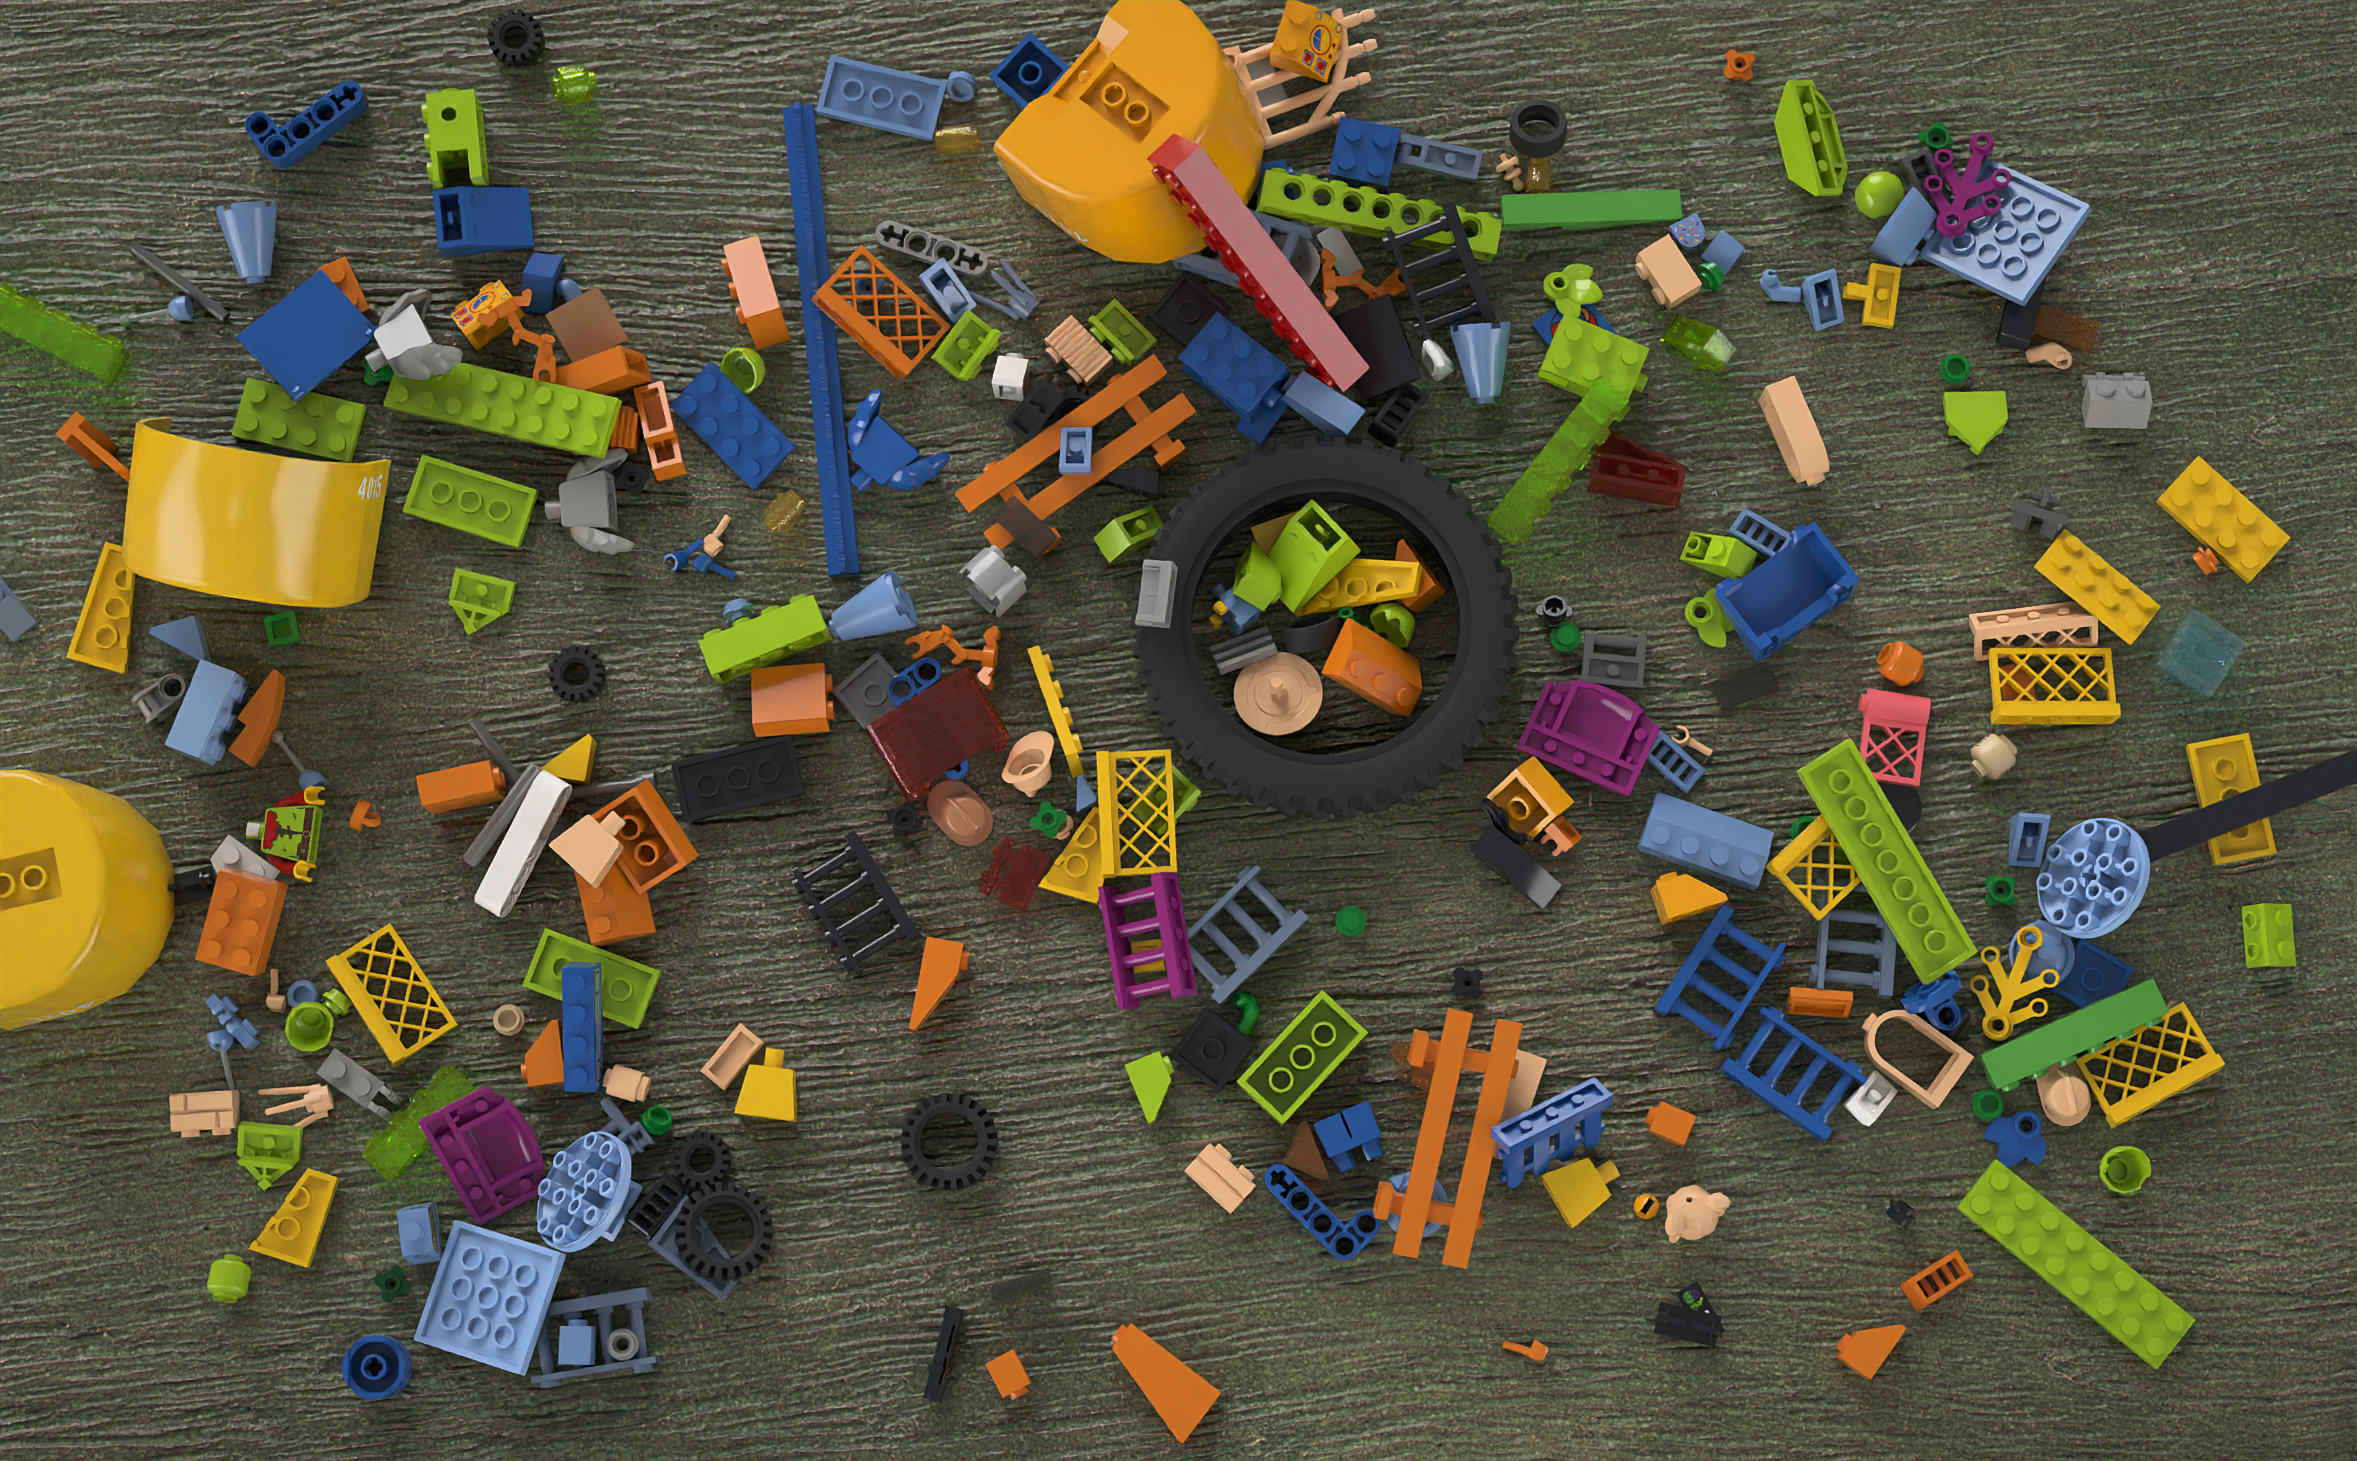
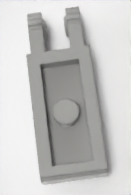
M337 1048L332 1050L316 1073L361 1106L371 1109L387 1121L392 1116L390 1112L374 1102L379 1094L382 1093L388 1100L398 1105L404 1100L386 1087L385 1082Z

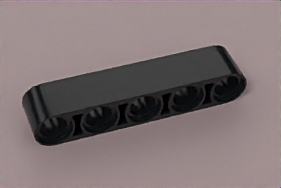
M2046 276L2025 306H2021L2006 298L1996 338L1997 345L2024 352L2027 351Z

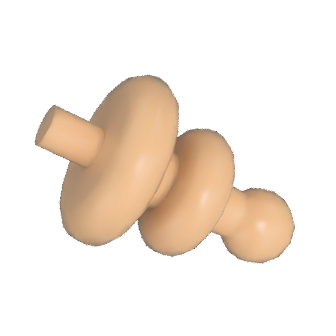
M1505 153L1500 155L1503 163L1496 166V171L1502 172L1505 170L1504 180H1511L1513 182V189L1515 191H1522L1524 183L1518 178L1522 171L1520 168L1514 169L1513 166L1519 162V158L1514 156L1508 159Z

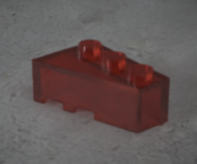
M1600 422L1595 438L1587 492L1677 508L1682 496L1686 466L1654 449L1649 450L1635 443V439L1627 435L1625 437L1608 429L1609 426Z

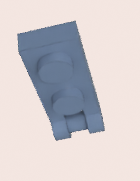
M1410 134L1400 135L1399 145L1401 148L1399 154L1395 156L1394 165L1405 169L1412 168L1476 183L1483 151ZM1413 149L1421 150L1420 158L1411 156Z

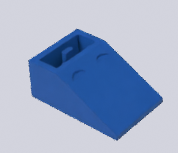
M461 186L432 190L438 249L445 258L535 247L528 188Z

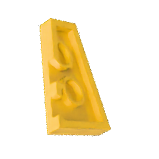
M1094 806L1038 887L1098 905L1100 897L1098 887L1104 885L1105 879L1102 876L1099 808Z
M308 1168L285 1198L286 1201L277 1213L271 1217L265 1225V1229L248 1249L310 1268L340 1178Z

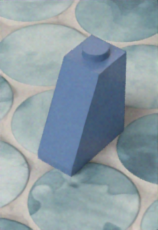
M1305 371L1298 378L1292 374L1282 387L1286 393L1281 400L1327 436L1345 437L1366 411Z

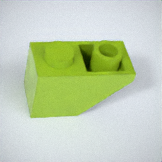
M1691 531L1680 559L1725 578L1742 579L1750 573L1757 553L1736 538Z

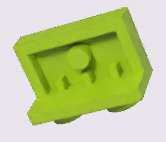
M1115 298L1098 315H1092L1088 319L1089 326L1091 327L1089 329L1090 334L1099 343L1105 341L1112 348L1110 351L1111 355L1120 364L1126 362L1131 368L1157 344V339Z
M966 310L931 359L957 380H972L982 368L980 363L985 356L991 355L1000 343L998 338L1002 333L998 329H992L970 310Z
M1172 764L1176 825V819L1184 811L1190 810L1197 803L1198 796L1202 791L1193 785ZM1166 766L1155 775L1156 778L1166 769ZM1165 775V777L1160 781V782H1162L1165 786H1166V775ZM1151 779L1140 793L1143 794L1154 781ZM1157 784L1146 798L1159 809L1167 800V792ZM1136 796L1126 807L1129 809L1139 797ZM1142 801L1132 813L1145 824L1155 811ZM1167 805V807L1162 811V813H1164L1167 817H1168V805ZM1158 815L1147 828L1161 836L1169 830V825Z
M2262 903L2242 907L2246 967L2296 966L2291 904Z

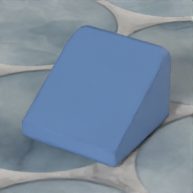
M1721 230L1700 258L1705 262L1717 264L1725 276L1743 254L1745 247L1724 230Z
M1082 774L1077 776L1076 811L1077 815H1080L1098 803L1097 797Z

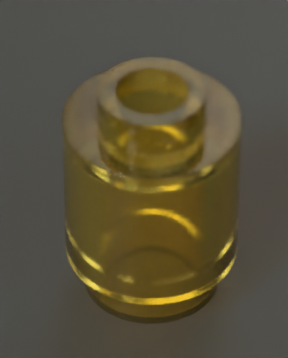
M972 123L946 125L942 129H936L935 142L937 153H945V156L974 154L975 147H980L979 130L973 129Z
M789 489L786 493L782 492L762 512L766 517L762 522L774 534L778 531L785 534L804 514L803 510L807 507V504L792 489Z

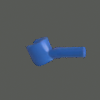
M699 538L683 551L667 554L664 557V561L675 560V567L670 571L685 568L688 565V557L705 543Z
M706 554L699 555L692 563L693 567L703 575L710 568L734 580L736 575L735 572L715 563Z

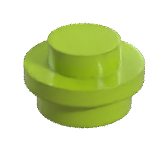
M333 988L329 993L325 992L322 995L325 1001L323 1005L328 1007L332 1015L336 1017L339 1014L346 1016L349 1013L348 1008L352 1003L341 992Z

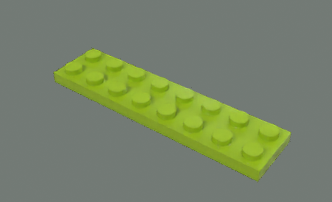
M459 363L450 372L431 376L427 380H414L405 376L398 377L394 372L383 406L398 412L604 459L622 401L611 396L540 380L534 381L532 378Z
M1852 739L1844 740L1797 770V774L1923 985H1928L1976 954L1978 951Z
M1997 1159L1991 1162L1956 1206L1957 1210L2154 1369L2159 1368L2196 1321Z

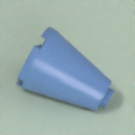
M266 201L231 204V209L227 211L223 210V205L216 207V214L239 278L246 279L247 284L265 283V277L271 276L278 211L276 201H272L270 207H266Z
M1510 322L1450 326V333L1469 397L1476 398V404L1495 403L1494 397L1501 396L1511 332Z
M894 570L886 572L831 614L832 620L829 621L833 635L836 638L840 636L843 641L916 627L917 624L915 622L918 621L916 610L909 592L904 593L902 588L898 586L903 583L900 576Z

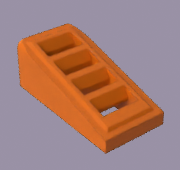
M1956 1249L1901 1283L1900 1286L1915 1310L1919 1311L1974 1276ZM1946 1263H1951L1959 1276L1958 1279H1955ZM1938 1268L1941 1271L1944 1278L1946 1279V1281L1948 1282L1947 1286H1945L1944 1282L1936 1272ZM1927 1275L1937 1289V1292L1934 1293L1925 1278Z

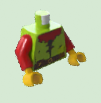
M308 786L305 791L295 793L278 801L274 808L266 810L264 822L248 821L246 828L247 839L262 840L261 852L267 854L270 864L284 875L296 877L307 882L312 881V878L307 877L308 870L316 868L315 863L323 812L321 808L312 804H325V800L318 799V793L321 790H325L324 787Z

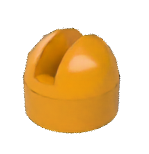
M1642 1194L1635 1199L1633 1209L1638 1217L1650 1219L1658 1213L1659 1202L1651 1194ZM1648 1199H1651L1653 1204L1646 1214L1642 1213L1641 1209L1646 1205Z

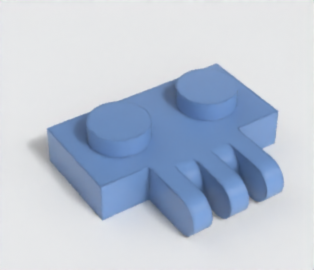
M213 994L205 1001L210 1007L211 1013L219 1018V1022L227 1028L230 1035L237 1038L244 1048L253 1050L261 1043L256 1036L259 1032L250 1020L247 1018L242 1020L237 1015L236 1011L239 1008L227 995L223 998L220 995Z

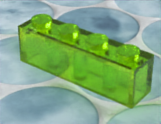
M456 1066L441 1067L431 1078L434 1082L426 1090L423 1088L419 1089L410 1098L409 1102L411 1105L403 1113L400 1110L387 1121L389 1127L381 1135L379 1133L374 1134L365 1143L364 1146L367 1149L361 1155L387 1181L394 1182L431 1145L418 1120L478 1089Z

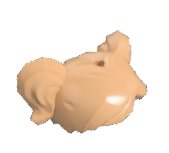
M1697 1185L1682 1187L1675 1194L1669 1196L1666 1201L1667 1220L1665 1222L1666 1233L1670 1236V1242L1676 1243L1680 1237L1687 1240H1696L1712 1233L1717 1226L1719 1217L1723 1216L1725 1210L1730 1206L1731 1201L1720 1192L1710 1195Z

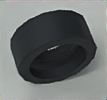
M1535 99L1517 106L1510 119L1509 139L1512 146L1519 153L1533 158H1543L1555 154L1565 143L1567 129L1565 113L1558 105L1547 100ZM1541 120L1550 123L1556 128V131L1549 136L1540 138L1525 134L1520 127L1528 121Z
M1325 614L1293 622L1282 630L1288 652L1300 654L1333 646L1342 627L1337 614Z

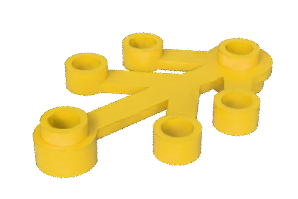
M2029 925L2019 930L2017 942L2020 945V949L2009 979L2000 962L2001 952L1998 948L1989 946L1981 952V960L1988 965L2002 995L1997 1008L1988 991L1990 988L1989 979L1986 976L1978 975L1970 981V988L1977 994L1986 1013L1982 1022L1983 1031L1992 1040L2002 1041L2007 1039L2013 1033L2015 1024L2034 1016L2042 1017L2049 1011L2047 1000L2036 998L2030 1002L2028 1007L2010 1013L2015 1000L2044 987H2055L2060 982L2058 971L2046 969L2040 976L2021 984L2033 950L2038 949L2044 941L2043 932L2036 926ZM2028 932L2036 934L2037 940L2034 944L2026 941V934ZM1988 950H1993L1996 953V959L1993 962L1988 961L1985 957ZM2051 972L2055 975L2056 979L2053 984H2048L2045 981L2046 973ZM1977 979L1984 980V990L1980 991L1975 988V981ZM2039 1001L2044 1004L2045 1009L2042 1013H2037L2034 1010L2035 1002ZM1996 1019L2003 1021V1030L1997 1031L1993 1027Z

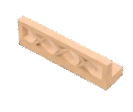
M2076 601L1969 614V626L1974 635V658L1976 661L1989 660L1988 650H1982V640L1993 638L2000 641L1995 648H2087L2098 646V619ZM2089 626V637L2076 639L2072 636L2078 628ZM2049 631H2058L2061 634L2053 642H2045L2041 639ZM2026 634L2030 637L2022 646H2015L2011 643L2018 635Z

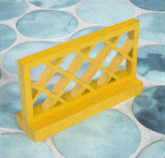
M1990 648L1988 650L1993 710L1990 712L1991 724H2113L2121 716L2120 704H2116L2111 648ZM1998 657H2008L2017 665L2009 675L1998 666ZM2029 657H2039L2047 665L2039 675L2025 664ZM2059 657H2068L2077 665L2069 675L2055 663ZM2089 657H2103L2104 670L2099 675L2085 663ZM2019 668L2033 679L2025 690L2011 678ZM2049 668L2063 679L2055 690L2041 678ZM2079 668L2093 679L2086 689H2083L2071 678ZM2005 683L2020 694L2014 701H2001L2000 688ZM2037 683L2050 695L2045 701H2037L2027 691ZM2065 683H2068L2080 694L2075 701H2067L2058 693ZM2095 683H2098L2106 691L2107 701H2097L2088 693ZM2083 697V698H2084L2085 700H2087V701H2079V700Z
M1171 749L1111 753L1109 751H1096L1103 879L1116 878V876L1151 875L1159 872L1177 873ZM1165 757L1166 769L1158 778L1144 767L1152 758ZM1145 758V760L1141 764L1136 760ZM1129 759L1137 768L1125 780L1116 771V760ZM1141 770L1154 781L1143 794L1130 784L1132 779ZM1165 775L1166 786L1162 782H1160L1165 777ZM1117 778H1118L1121 782H1123V784H1122L1118 789H1117ZM1157 784L1167 792V800L1159 809L1146 798ZM1126 786L1139 797L1128 810L1118 803V795ZM1142 801L1155 811L1144 825L1131 814ZM1167 805L1168 817L1164 813H1162V811L1167 807ZM1118 808L1125 813L1120 819ZM1158 815L1169 825V830L1161 839L1147 829ZM1127 817L1140 827V830L1130 841L1119 833V826ZM1144 831L1157 842L1146 855L1132 845ZM1168 837L1170 848L1163 843ZM1120 839L1126 844L1121 850ZM1161 846L1170 854V866L1157 867L1149 858ZM1130 847L1142 860L1134 868L1121 869V856ZM1145 862L1151 866L1140 868Z
M1822 814L1765 866L1772 876L1776 875L1817 921L1821 920L1861 882L1858 875L1855 877V869L1851 863L1850 865L1834 864V847L1841 846L1839 843L1834 842V834ZM1829 835V842H1821ZM1816 846H1829L1828 864L1812 863V850ZM1807 855V863H1799ZM1794 867H1806V885L1794 884L1786 874ZM1812 868H1828V886L1811 885ZM1834 869H1850V883L1845 887L1833 886ZM1800 889H1806V896ZM1811 889L1828 890L1827 904L1820 911L1811 902ZM1833 891H1840V892L1833 898Z
M391 923L340 955H334L326 960L327 967L394 1068L403 1064L405 1059L458 1026ZM389 933L395 942L393 954L375 951L377 940ZM372 944L371 950L364 949ZM398 948L400 949L404 957L397 956ZM356 953L370 955L366 971L353 969L347 959ZM374 956L391 959L388 976L370 972ZM395 960L410 964L412 970L409 980L392 977ZM415 973L421 982L413 981ZM357 975L365 976L363 984ZM369 977L386 980L383 997L368 993L366 987ZM391 981L408 985L405 1001L387 998ZM412 986L426 988L429 993L426 1005L409 1002ZM432 999L437 1005V1007L430 1006ZM374 1000L381 1001L380 1009L378 1008ZM385 1003L403 1006L400 1022L386 1020L383 1015ZM407 1007L425 1010L422 1026L404 1023ZM429 1011L442 1013L448 1022L438 1030L426 1028ZM391 1026L398 1027L397 1035ZM402 1028L420 1031L418 1043L406 1050L400 1041ZM424 1032L432 1033L423 1039Z
M2184 1002L2169 1009V1013L2161 1016L2164 1021L2163 1028L2155 1025L2146 1028L2142 1024L2133 1029L2134 1035L2120 1041L2114 1039L2106 1043L2105 1048L2091 1054L2088 1053L2074 1062L2107 1117L2105 1119L2111 1129L2220 1071L2225 1065L2219 1053L2215 1054ZM2180 1012L2187 1023L2185 1033L2167 1029L2169 1018ZM2149 1029L2161 1033L2158 1048L2140 1044L2144 1031ZM2190 1029L2193 1032L2194 1036L2189 1035ZM2165 1034L2183 1039L2179 1054L2162 1050ZM2137 1036L2136 1042L2129 1041V1039ZM2187 1040L2199 1043L2206 1054L2198 1059L2183 1056ZM2124 1044L2134 1047L2130 1063L2113 1058L2116 1046ZM2138 1049L2156 1053L2152 1069L2135 1065ZM2110 1050L2109 1057L2101 1055ZM2160 1055L2178 1060L2174 1072L2167 1074L2156 1070ZM2092 1059L2107 1062L2104 1077L2090 1074L2085 1063ZM2182 1061L2189 1063V1064H2187V1065L2181 1067ZM2111 1063L2129 1068L2125 1084L2107 1079ZM2133 1070L2151 1074L2148 1086L2141 1089L2129 1085ZM2155 1076L2162 1077L2153 1083ZM2095 1081L2102 1083L2101 1088L2098 1087ZM2106 1084L2124 1089L2121 1101L2111 1106L2103 1095ZM2128 1090L2135 1092L2134 1094L2126 1097Z

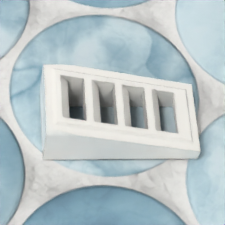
M1430 339L1423 342L1420 359L1434 381L1438 382L1453 373L1455 367L1444 349Z

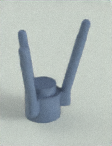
M1000 259L999 263L1021 289L1017 291L996 272H991V277L1013 296L1008 303L1012 306L1011 309L977 293L967 291L974 300L1009 315L1015 321L1020 317L1027 321L1040 305V302L1036 299L1037 295L1028 289L1004 259Z

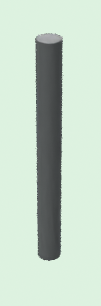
M138 242L131 246L130 252L217 319L223 323L228 320L230 312Z

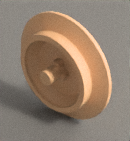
M1278 652L1277 655L1245 666L1240 672L1234 687V702L1241 719L1255 731L1271 736L1289 735L1306 727L1317 715L1323 699L1322 683L1314 667L1305 659L1286 652Z

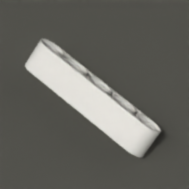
M545 770L537 775L477 890L475 903L500 918L508 915L571 795V785Z

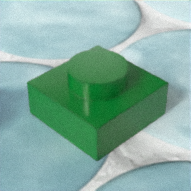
M294 610L264 617L268 642L271 648L302 642L297 613Z

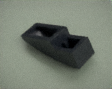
M1491 824L1470 850L1490 866L1498 876L1542 910L1562 886L1533 858Z

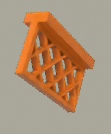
M862 245L855 250L811 299L819 309L900 382L951 327ZM859 256L863 257L870 264V274H854L853 262ZM849 268V274L842 275ZM876 279H887L892 284L893 295H877ZM837 280H850L851 295L840 296L831 286ZM855 280H871L872 295H856ZM872 300L873 316H862L857 312L856 301ZM877 300H893L894 316H878ZM898 300H910L915 305V315H899ZM916 320L917 336H901L900 321ZM921 320H932L941 329L935 336H922ZM879 321H895L896 336L885 337L879 330ZM917 341L918 355L912 361L902 352V342ZM922 341H929L928 344L923 348Z
M76 411L58 430L56 435L97 469L105 462L129 482L130 470L111 455L118 446Z

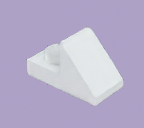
M1874 1070L1869 1075L1865 1084L1860 1085L1844 1102L1843 1106L1863 1125L1869 1127L1894 1098L1898 1090Z

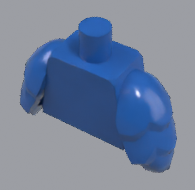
M874 389L864 401L860 402L855 417L849 423L848 442L853 452L851 458L861 466L850 481L862 492L874 480L881 486L886 488L890 486L896 490L918 488L925 481L939 474L940 470L950 460L949 452L945 451L925 458L884 418L879 417L883 391Z

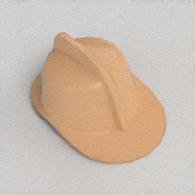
M1036 731L1022 737L1010 752L1002 772L1003 780L1007 783H1012L1016 789L1025 792L1028 797H1034L1038 789L1046 785L1052 776L1050 757L1054 749L1055 741L1053 736L1046 731Z
M2074 1062L2060 1067L2059 1063L2047 1067L2049 1073L2036 1078L2041 1105L2045 1115L2052 1122L2061 1126H2072L2080 1123L2087 1116L2091 1107V1095L2088 1084Z

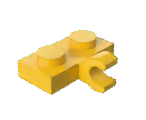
M1871 263L1868 270L1867 285L1848 282L1847 287L1844 286L1842 299L1864 301L1861 324L1888 329L1894 326L1901 268Z

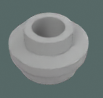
M617 1329L610 1334L607 1340L608 1352L617 1360L632 1358L639 1348L637 1335L629 1329ZM622 1338L627 1339L629 1342V1347L624 1351L618 1347V1342Z

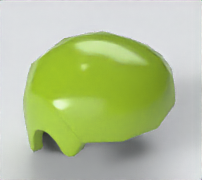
M1886 171L1874 172L1865 177L1855 189V202L1859 210L1870 218L1876 219L1882 216H1890L1903 201L1905 190L1901 180L1895 174Z
M746 347L730 349L724 355L720 370L745 395L755 390L763 382L766 372L764 361L760 355Z
M1383 603L1373 608L1370 615V622L1374 626L1376 634L1385 633L1388 641L1399 648L1409 645L1416 623L1414 617L1406 608L1395 603Z
M302 1002L292 1008L287 1017L285 1035L291 1046L303 1052H315L325 1047L329 1043L334 1028L332 1012L328 1007L319 1002Z
M2117 1146L2110 1149L2104 1155L2099 1166L2101 1181L2109 1190L2121 1194L2139 1190L2144 1180L2151 1175L2150 1159L2141 1149L2132 1146Z

